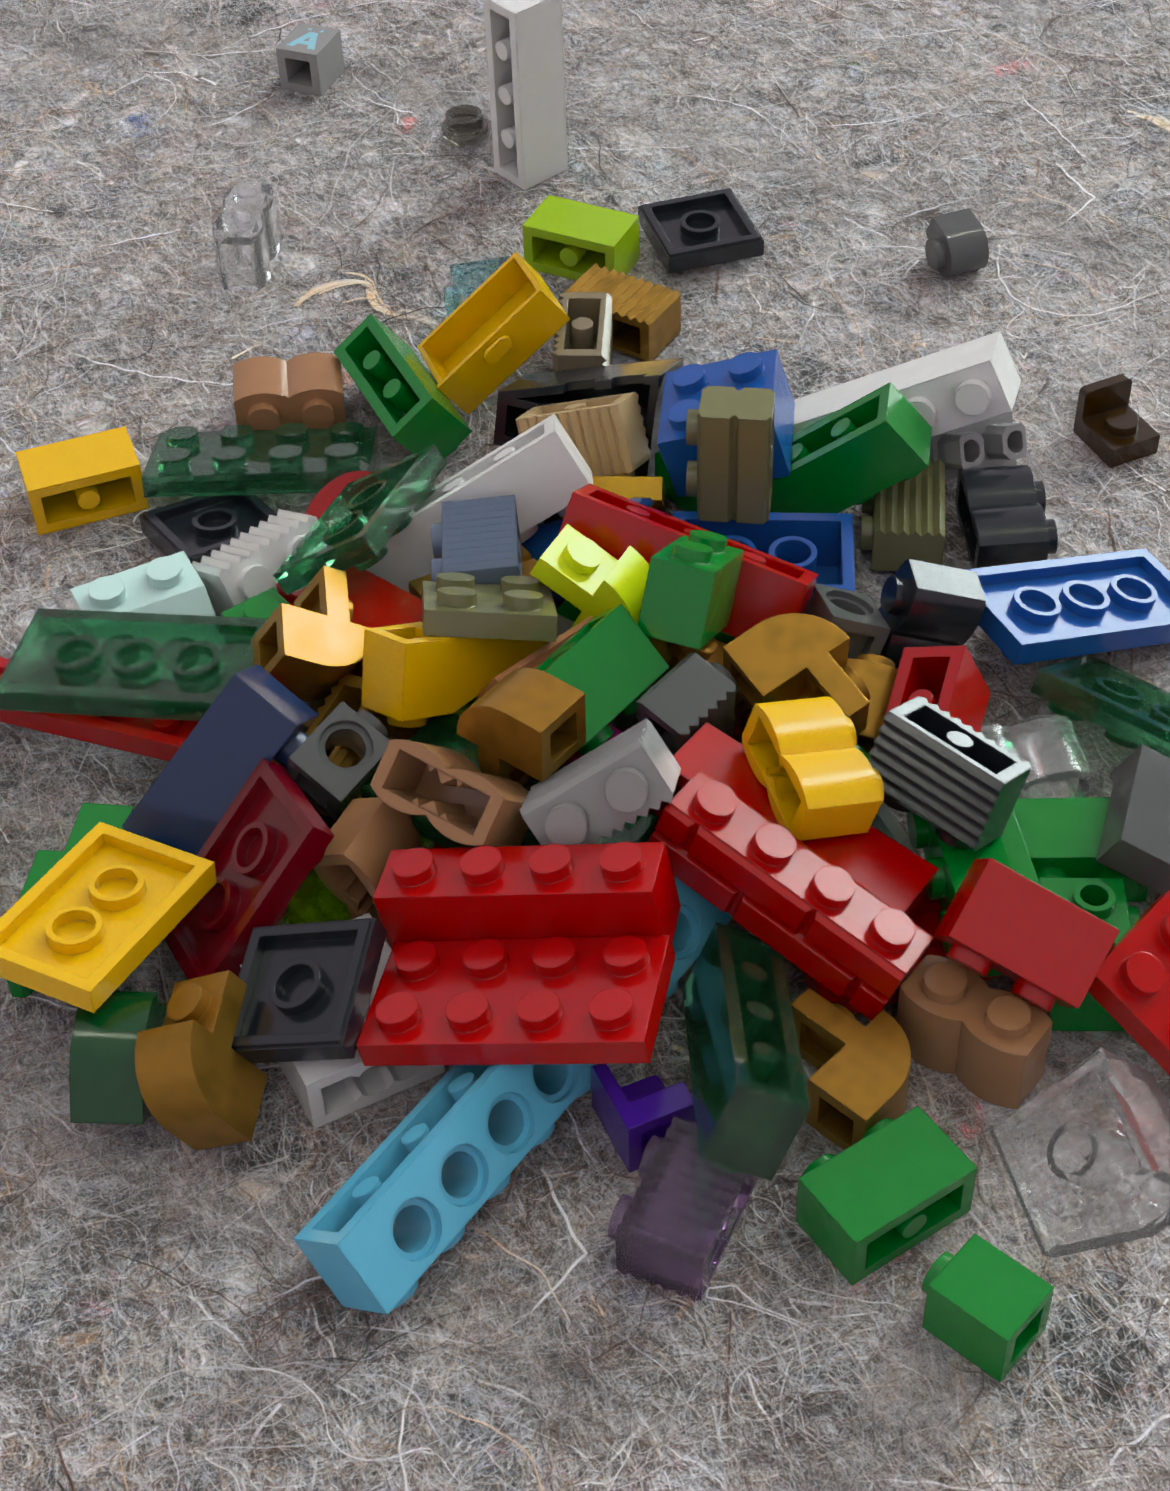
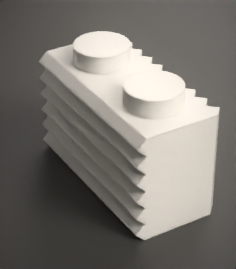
M278 509L277 516L269 515L267 522L259 521L258 528L250 526L249 533L241 532L239 539L231 538L229 545L221 544L220 551L212 549L210 557L202 555L201 562L193 561L192 565L205 585L215 614L221 616V612L271 588L278 592L277 583L334 553L317 517Z

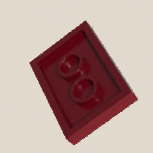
M265 758L261 759L197 854L199 857L214 861L217 883L164 938L187 979L230 970L239 977L240 965L243 963L253 927L273 926L282 919L287 910L288 903L310 871L321 862L327 846L334 838V834L285 768Z

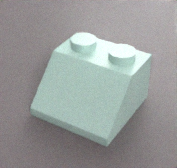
M184 551L159 557L151 562L110 576L99 577L92 582L70 589L83 643L103 680L177 696L233 676L236 673L235 665L227 648L205 585Z

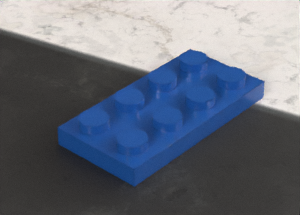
M1146 548L965 569L977 572L986 598V605L978 626L1014 665L1170 643V571Z

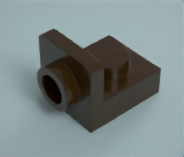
M1125 373L1085 385L1080 388L1073 432L1109 468L1157 453L1160 434L1129 406L1132 380Z

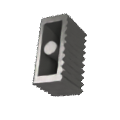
M690 652L636 701L638 705L636 708L638 712L636 724L647 718L672 755L706 722L733 738L734 728L737 725L735 719V698L738 692V684L725 667L716 662L708 663L697 653Z

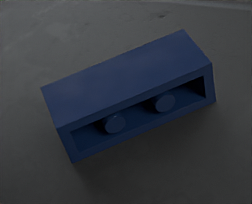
M259 664L235 673L123 823L122 827L128 832L197 855L261 759L265 758L286 769L289 757L309 737L306 732L319 714Z

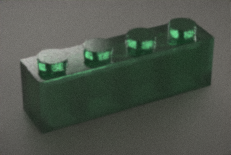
M716 922L682 989L699 1156L702 1159L711 1161L717 1167L727 1172L736 1174L745 1172L772 1181L810 1110L783 956L758 937Z

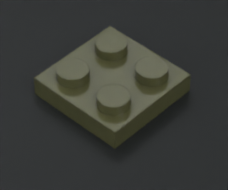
M446 572L437 574L436 581L422 582L423 636L556 642L558 615L549 587L539 586V580L536 578L512 575L502 577L501 584L475 583L473 575Z

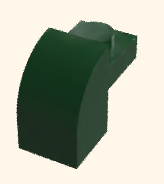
M114 991L94 1013L78 1007L70 1047V1123L144 1124L151 1116L141 1095L136 1077L135 1044L139 1031L163 1026L167 1004L158 1003V992Z

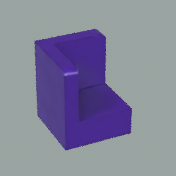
M607 1064L591 1066L592 1108L629 1173L696 1146V1102L683 1081L665 1087L660 1077L652 1075L620 1087Z

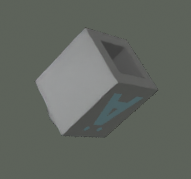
M299 23L276 47L281 89L322 96L345 71L340 29Z

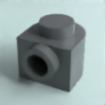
M970 208L932 217V222L926 230L928 240L925 244V253L928 264L933 270L937 269L943 277H950L986 267L989 259L987 236L982 224Z

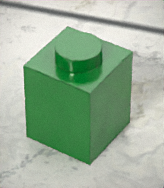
M974 1233L955 1256L948 1251L944 1252L928 1270L921 1287L922 1291L927 1294L922 1328L1001 1383L1046 1329L1054 1287Z

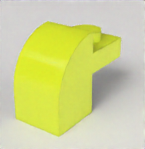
M567 524L539 558L530 574L582 611L571 628L590 616L595 618L620 604L623 605L638 625L649 570L647 561L631 546L617 560L600 548L594 541L586 538Z

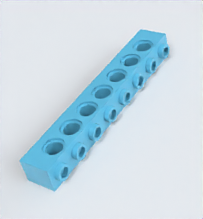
M675 876L674 880L681 908L672 942L676 957L665 1000L676 991L679 985V978L692 963L715 946L717 942L716 936L732 918L729 913L722 912ZM596 1064L453 1065L294 1238V1241L342 1306L388 1315L392 1309L405 1303L416 1291L418 1286L417 1280L436 1258L460 1241L465 1233V1225L482 1205L505 1189L510 1182L511 1172L528 1152L550 1137L555 1129L554 1122L574 1099L591 1089V1066Z

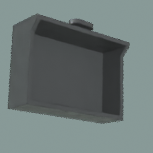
M1142 744L1110 773L1109 778L1114 783L1096 861L1163 895L1170 889V758Z

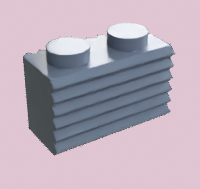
M515 495L441 502L442 523L431 524L434 559H431L432 581H436L437 574L446 572L470 574L475 577V583L501 584V578L504 576H522L521 540Z

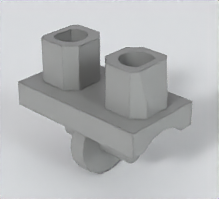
M1011 411L932 436L929 459L933 463L938 459L945 463V480L958 477L959 469L1017 465L1016 459L1026 457L1027 454L1025 426L1023 423H1013Z

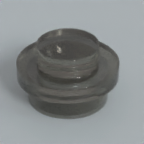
M458 105L450 108L445 114L446 119L442 122L443 136L458 146H472L488 133V122L483 117L482 110L473 105Z

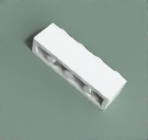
M483 0L494 171L521 189L527 190L568 170L567 97L565 93V51L563 48L562 29L563 5L561 0Z
M998 331L795 399L793 435L891 382L932 427V437L1011 412L1021 380L1003 336Z
M552 414L356 534L351 556L358 566L409 593V581L431 574V559H434L431 524L442 523L441 502L515 495L520 540L523 543L538 530L537 524L555 513L560 517L565 516L572 492L588 484L593 485L592 471L556 415Z

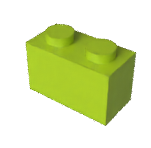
M548 195L522 225L524 260L539 272L577 280L593 264L597 263L600 268L605 266L609 271L614 268L616 272L621 273L623 271L627 276L640 259L638 215Z

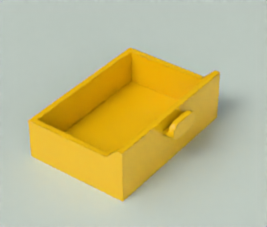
M515 252L437 326L417 348L438 382L436 387L469 415L564 326L570 318L540 274Z

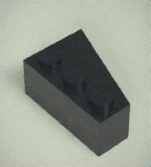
M684 358L525 374L498 391L493 444L502 446L518 436L519 432L515 419L535 406L636 392L639 396L638 404L641 406L640 414L644 418L643 426L646 428L645 436L649 440L648 448L651 450V457L634 470L635 477H654L655 453L660 451L657 439L666 372L675 371L683 367Z

